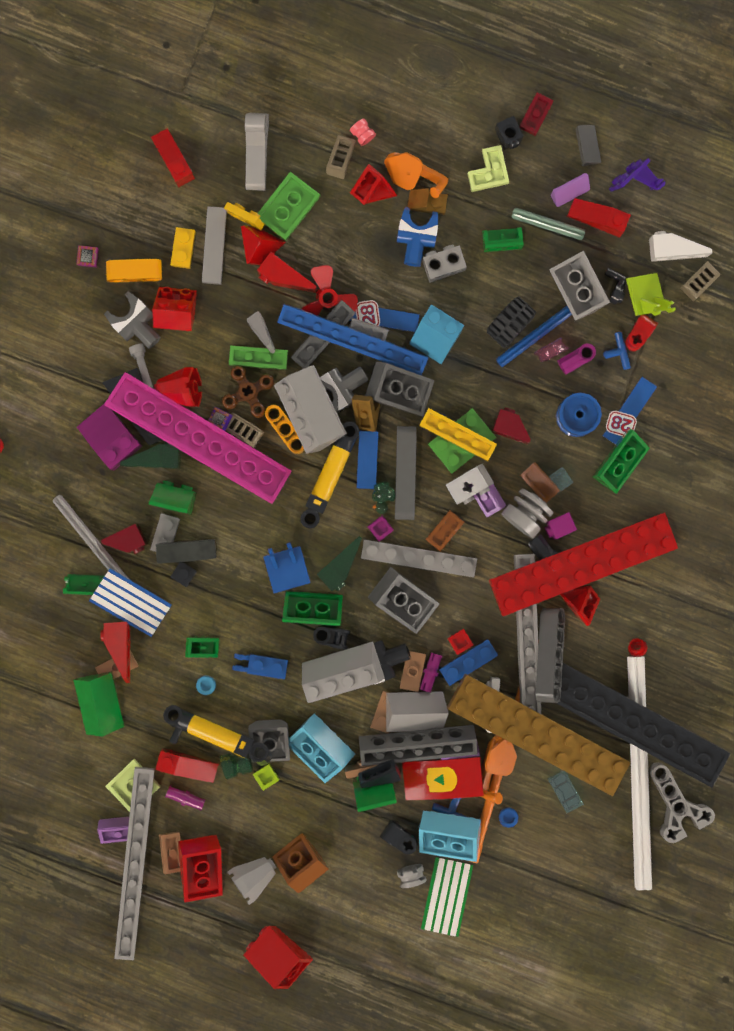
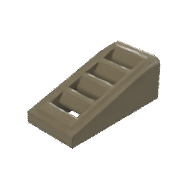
M341 135L337 136L326 167L328 175L341 179L345 178L356 140ZM342 144V145L349 146V149H348V148L341 147V146H339V145Z
M707 261L680 289L692 301H695L721 274ZM706 268L714 275L712 278L704 271ZM702 273L709 281L706 282L699 274ZM697 278L704 286L701 287L694 279ZM692 283L699 291L696 292L689 284Z
M232 412L231 415L233 417L226 431L255 448L265 432ZM237 419L238 421L233 429H230L229 427L233 420ZM242 422L244 425L239 433L235 432ZM247 426L250 427L246 436L243 437L242 434L244 433ZM253 430H254V431H256V434L254 435L253 439L250 441V440H248V438L250 437V435L252 434V432H253Z

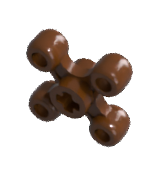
M234 366L231 370V377L239 383V390L235 394L225 395L222 399L223 406L231 410L239 402L246 401L251 406V414L255 418H262L265 415L266 408L258 401L257 397L261 390L273 388L274 378L269 374H265L257 382L252 383L247 380L246 371L242 366ZM237 371L242 372L240 376L235 375ZM269 379L270 383L265 385L264 380ZM250 387L253 394L246 396L244 390H248ZM228 399H233L231 405L227 404ZM260 407L262 409L260 413H255L256 408Z

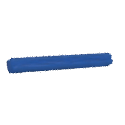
M568 306L564 307L496 359L497 363L501 367L505 366L570 317L572 313Z

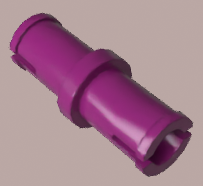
M430 653L427 668L423 671L425 674L422 684L419 688L429 693L432 692L435 677H438L439 673L437 671L442 658L441 655Z
M169 786L165 796L180 802L182 806L187 805L199 811L202 810L205 799L189 794L190 791L186 790L184 792Z

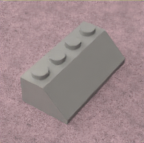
M314 365L288 375L274 385L306 454L321 451L346 435L345 429Z
M373 642L302 663V687L308 703L373 685L385 679Z

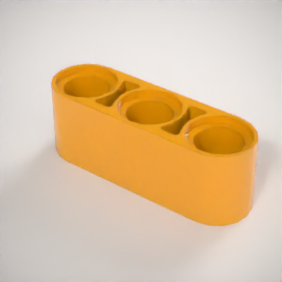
M159 259L106 261L107 281H161L162 262Z
M268 406L265 416L292 453H303V446L299 450L292 448L293 441L299 440V437L288 417L279 406ZM273 409L279 411V417L276 419L269 417V413ZM283 425L291 427L289 434L284 435L280 432Z

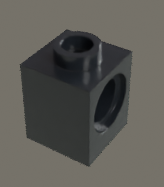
M514 116L496 124L495 131L504 150L507 148L514 149L520 145L523 134ZM511 131L515 136L508 138L505 132Z

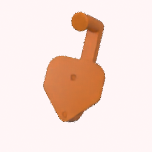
M393 152L384 160L393 183L403 189H413L419 177L422 176L437 184L430 189V195L433 198H438L448 184L446 176L423 165L419 158L410 153L400 154Z
M497 735L491 739L487 746L481 768L484 796L479 797L496 804H501L503 800L501 793L494 794L488 791L492 774L510 775L514 769L517 754L511 742Z

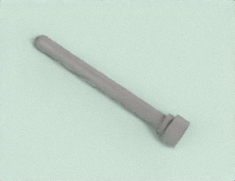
M136 344L129 347L131 356L137 360L143 383L153 388L144 360V353L146 352L144 344Z

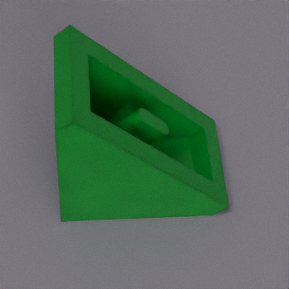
M187 637L185 657L218 658L219 638Z

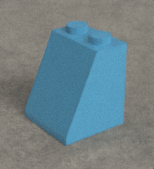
M431 305L422 318L409 345L442 364L460 336L464 325Z

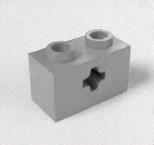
M482 463L446 484V487L458 505L461 502L464 504L471 502L475 499L473 495L478 492L480 496L490 490L489 486L494 484ZM472 483L473 487L469 488L468 485Z

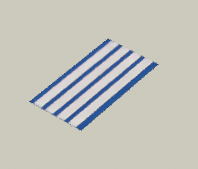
M111 568L89 600L152 637L171 607L170 603Z

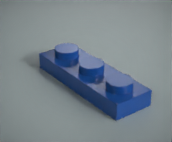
M486 639L439 670L450 686L462 679L464 674H470L497 657L498 654L490 641Z

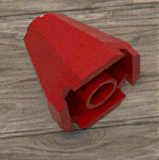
M184 367L158 379L156 384H154V390L177 404L199 407L202 399V391L198 392V386H202V381L198 369L194 367Z

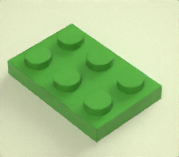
M290 172L258 212L261 216L260 220L266 227L287 241L321 195Z
M473 408L456 421V423L490 441L496 439V436ZM437 436L428 444L451 474L475 456L440 436Z

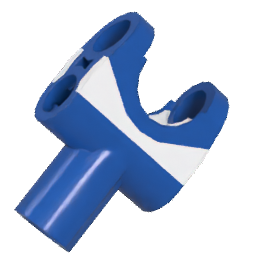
M405 207L400 220L397 242L407 244L404 264L420 267L424 247H435L438 230V212L433 211L432 218H430L426 225L418 226L410 218V207Z

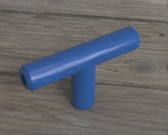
M616 332L614 335L618 348L604 351L603 355L605 359L620 355L623 369L627 370L631 366L622 332Z
M453 798L449 808L434 803L432 806V810L438 813L467 817L455 812L461 798Z

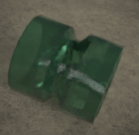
M232 753L220 755L221 767L227 780L237 777L238 773L245 775L253 772L251 759L248 761Z

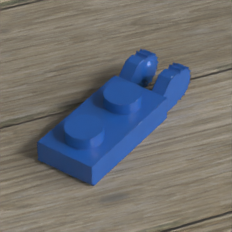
M235 653L234 658L238 660H249L248 667L233 665L232 670L278 679L286 678L288 660L254 654L244 655Z

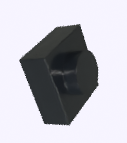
M180 562L170 577L181 585L188 587L198 571L186 563Z

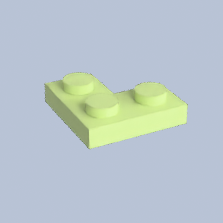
M501 145L482 149L485 168L467 173L471 192L509 184Z

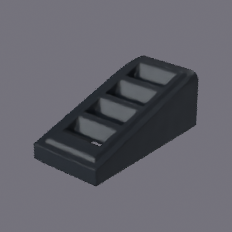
M394 759L358 773L361 788L401 781L400 770Z

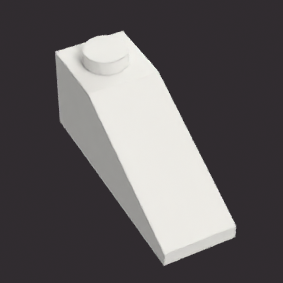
M666 231L655 232L649 239L651 262L701 258L712 254L711 248L673 233L666 234Z

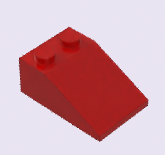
M217 835L178 841L184 902L223 896L221 846Z

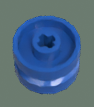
M572 394L564 399L557 408V425L568 436H585L599 425L602 416L601 407L597 400L589 394ZM580 412L579 416L582 418H578L576 413Z

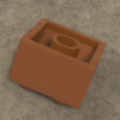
M303 833L272 857L286 883L297 893L303 891L329 870L321 855Z

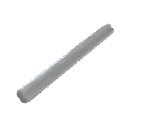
M58 495L55 497L53 503L107 570L111 568L129 579L63 496Z

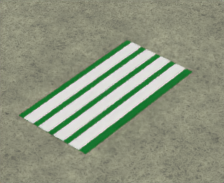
M436 857L421 929L459 937L473 865Z

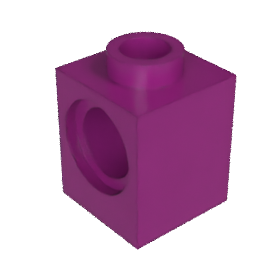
M569 512L547 521V526L545 527L548 536L553 537V540L577 530Z

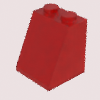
M266 926L259 932L260 936L257 940L252 941L247 946V951L243 956L273 989H288L312 962L313 958L276 926Z

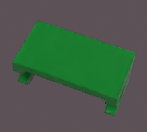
M522 227L482 231L484 252L519 250L524 246Z
M67 574L64 577L66 586L63 588V594L93 595L105 576Z

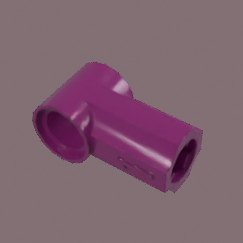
M583 344L580 348L557 360L562 372L567 375L590 362L596 355V349L591 344ZM583 349L591 351L590 358L582 356L581 352Z

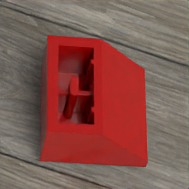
M159 287L152 308L153 328L192 331L197 290Z

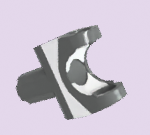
M127 291L124 295L129 299L130 312L124 317H116L107 310L104 315L112 327L126 341H129L136 335L150 349L161 339L148 324L153 318V313L142 301Z
M360 366L345 376H342L338 368H335L320 377L325 390L333 394L332 404L336 413L352 405V398L354 396L352 391L369 381Z

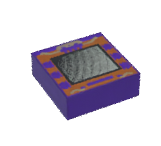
M215 407L208 422L225 431L233 416Z

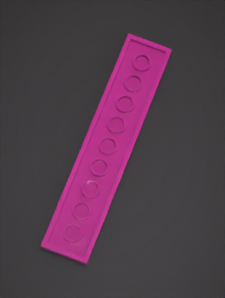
M126 372L105 402L106 407L271 504L275 501L292 472Z

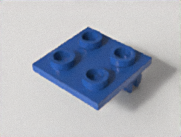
M287 543L288 550L274 553L272 548L268 549L270 555L264 556V561L273 593L311 583L300 546L292 548L291 543Z

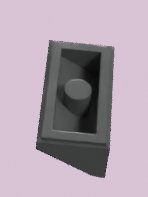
M595 125L577 126L576 135L582 166L601 163Z

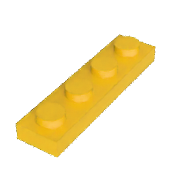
M428 408L419 425L487 462L497 445Z

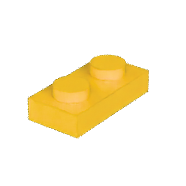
M229 202L226 203L224 209L231 216L260 231L265 224L260 220L261 216L254 211H250V213L245 211V208L238 203L234 205Z
M176 227L171 266L190 269L196 234L195 230Z

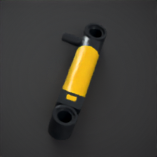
M354 422L343 424L344 429L347 427L354 428L355 434L352 437L344 435L334 442L306 503V507L309 509L304 511L300 518L302 525L306 528L316 527L320 521L319 513L323 514L359 435V427ZM309 513L314 514L316 517V521L311 525L305 522V516Z
M171 705L164 710V720L175 728L169 740L172 744H176L182 731H185L248 761L252 759L261 766L268 764L272 758V753L265 744L257 743L250 737L233 732L185 711L176 705ZM178 712V718L172 721V715ZM265 750L264 756L258 759L256 757L257 752Z

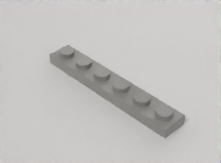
M364 540L361 559L468 577L475 576L477 558Z

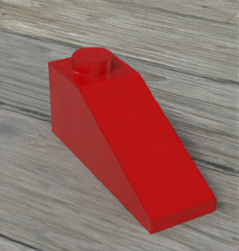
M168 128L151 137L178 188L195 179Z
M574 198L567 215L569 218L619 238L624 233L631 216L613 207Z
M272 252L257 269L260 275L258 278L266 284L270 282L274 286L313 293L317 291L316 285Z
M127 622L104 623V629L101 630V641H104L124 681L130 683V626Z
M163 748L160 751L155 770L213 783L219 764Z

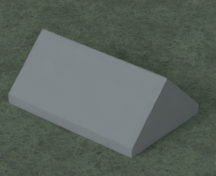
M584 251L549 269L575 321L596 312L610 303Z
M442 691L431 693H386V732L444 728L448 709Z

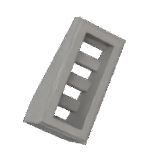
M257 311L247 318V322L270 353L273 354L275 347L262 315Z

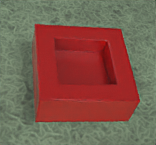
M464 628L447 638L457 655L473 646Z

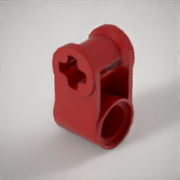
M645 314L640 315L625 340L626 348L630 351L639 350L651 336L658 323ZM634 338L638 339L636 344L633 343Z

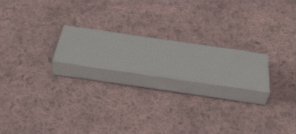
M207 207L202 283L222 284L227 211L222 207Z

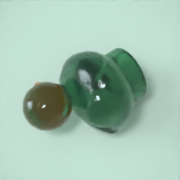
M380 482L373 485L372 500L377 502L373 508L379 514H384L388 510V505L385 501L390 500L393 502L396 497L395 490L389 487L388 482Z

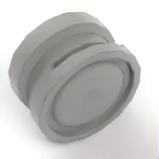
M422 864L406 866L397 871V875L401 879V888L415 887L427 881L426 877L423 876L424 869Z

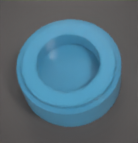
M202 676L198 679L196 688L200 694L209 695L215 690L216 681L211 676Z

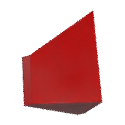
M370 164L367 165L350 192L363 205L397 196L384 176Z
M241 226L247 264L261 265L270 252L274 254L286 243L264 230L260 231L252 226Z
M591 585L578 587L560 594L575 616L586 626H589L600 601L599 596Z

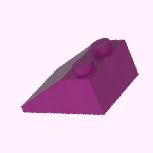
M105 403L77 426V429L96 454L113 471L143 446L114 411L105 406Z

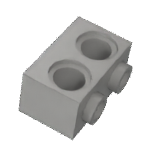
M449 245L443 248L444 251L438 253L431 251L425 254L426 257H423L422 262L429 283L466 271L467 266L460 245L456 247ZM454 255L457 257L458 262L450 263L448 257ZM433 261L438 262L440 265L436 270L432 269L429 265Z

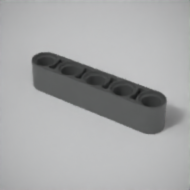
M397 426L395 520H414L416 426Z
M543 608L541 610L535 691L538 702L558 703L561 697L565 612L563 608Z

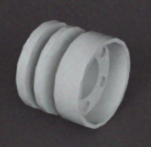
M522 488L519 494L524 500L515 496L514 500L519 506L515 507L509 504L501 515L518 530L533 539L541 529L536 520L546 523L547 519L542 513L551 517L553 512L540 497Z

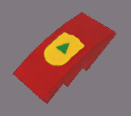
M480 756L402 762L406 800L484 796Z

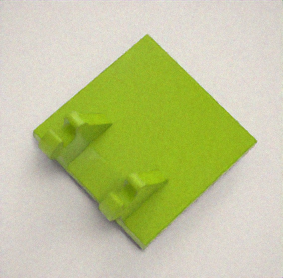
M657 273L626 279L635 316L650 313L656 316L660 315L661 311H667L668 313L675 311V307H670L674 302L663 298Z

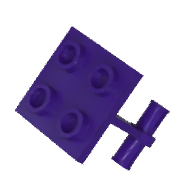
M649 158L645 160L639 159L625 168L627 172L623 175H618L612 180L613 185L609 190L614 191L623 188L632 178L649 186L650 190H660L665 186V181H663L664 179L657 178L648 168Z

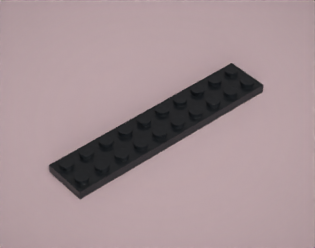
M563 663L561 697L557 703L558 705L711 788L714 786L731 754L729 751Z

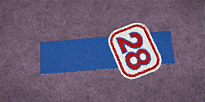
M370 300L357 303L356 313L352 318L377 326L416 332L419 314L378 308V304Z
M641 377L619 411H612L609 414L606 424L607 430L603 437L616 445L625 431L629 429L635 430L636 417L657 386Z

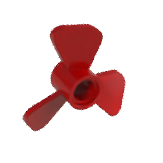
M329 265L313 267L310 273L319 287L316 293L317 300L301 307V310L319 316L323 307H334L342 300L356 312L358 298L355 294H337L330 288L333 276L332 267ZM330 292L331 299L324 302L323 295Z

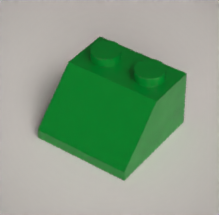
M164 480L162 484H156L149 505L192 515L197 492L192 491L193 487L181 485V488L173 487V482Z

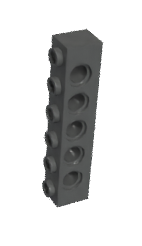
M474 725L359 736L362 766L379 765L391 759L399 763L478 755Z

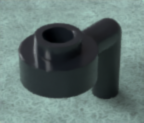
M608 268L605 275L618 281L609 298L610 303L616 305L617 302H622L626 294L623 290L627 277Z

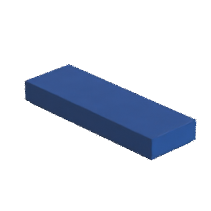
M359 431L357 489H376L378 432Z

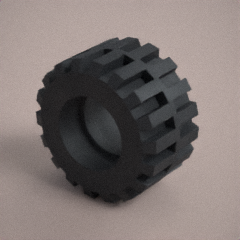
M518 296L494 319L487 328L486 333L505 348L535 317L536 311Z

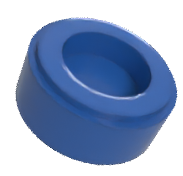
M505 807L499 812L498 818L504 827L510 828L517 824L518 814L513 808Z

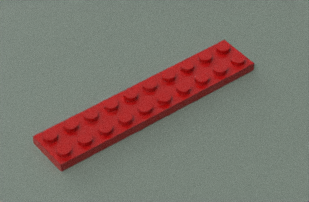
M661 513L489 579V583L501 615L506 616L678 549L666 514Z

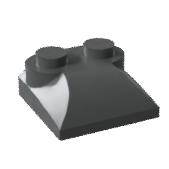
M283 720L255 721L249 725V737L257 743L265 744L272 753L270 761L290 760L288 723ZM265 750L258 751L256 757L258 759L262 758Z

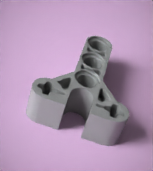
M267 113L245 114L246 190L265 191L267 139L269 130V114Z
M656 762L650 766L649 774L667 806L664 824L660 827V835L667 842L676 843L687 837L681 825V821L685 816H690L692 822L699 830L714 821V811L707 805H697L685 800L671 772L665 765ZM663 768V774L660 777H656V770ZM672 785V792L665 794V787ZM677 802H681V809L674 811V805ZM703 811H706V813H705L706 817L703 818V817H702V816H703V813H702V812H703ZM669 829L672 830V832H671L672 835H671V836L668 835V834H669V832H668Z

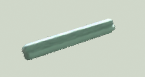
M514 208L512 213L513 219L575 239L582 240L585 235V230L519 208Z

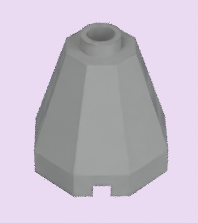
M263 857L233 867L227 873L229 875L233 873L232 881L245 899L249 898L246 902L250 905L259 897L276 874L274 869L277 867L271 858L267 860Z

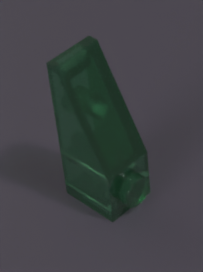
M165 441V444L156 445L121 461L120 466L180 469L181 450Z
M360 536L317 574L331 591L335 589L339 591L346 585L344 580L347 579L362 541Z

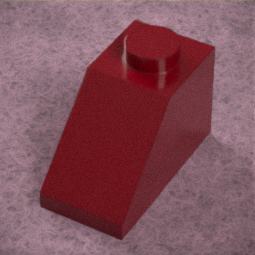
M506 407L504 410L500 409L492 433L528 445L531 439L520 416L515 414L513 409Z
M133 524L100 540L104 545L127 553L134 552V554L144 551V546L148 545L139 524Z

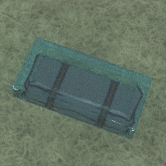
M564 770L548 778L566 813L584 805Z

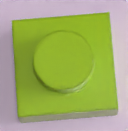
M270 763L253 773L254 778L263 791L280 780Z

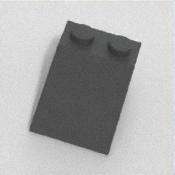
M376 362L365 396H371L373 401L423 417L434 380L388 363Z
M392 567L389 568L368 596L377 607L416 634L440 604Z

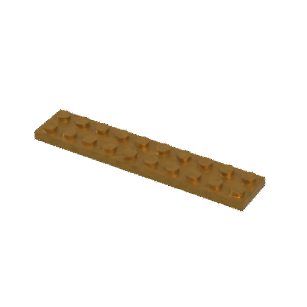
M464 674L447 706L448 710L611 796L615 794L631 763L467 674Z

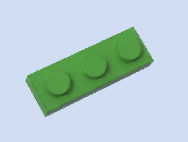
M230 345V366L287 370L288 350L275 349V352L272 354L267 348Z

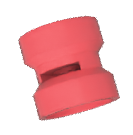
M364 118L350 128V132L358 137V142L361 146L366 145L376 136V133L368 127V122Z

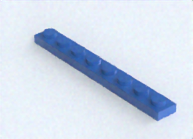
M285 303L277 323L418 375H422L428 360V356Z

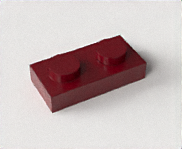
M537 92L519 128L536 136L554 101Z

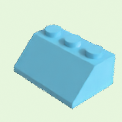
M315 713L289 737L290 749L324 783L340 772L355 755L350 747Z
M423 810L419 827V852L477 862L481 819Z

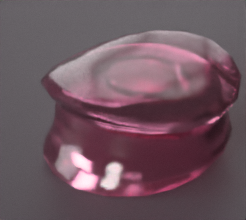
M559 337L535 351L534 355L539 356L540 362H544L567 351L570 347L562 342L563 337Z

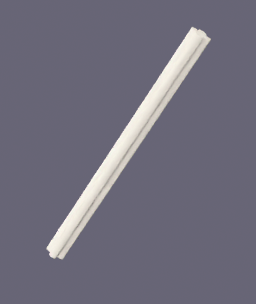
M628 656L629 698L646 707L645 657ZM630 744L636 890H651L648 753Z

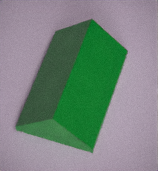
M629 429L625 431L592 477L617 494L650 448L634 430Z
M286 591L282 622L340 626L343 595Z
M112 671L73 680L87 735L103 737L124 727Z

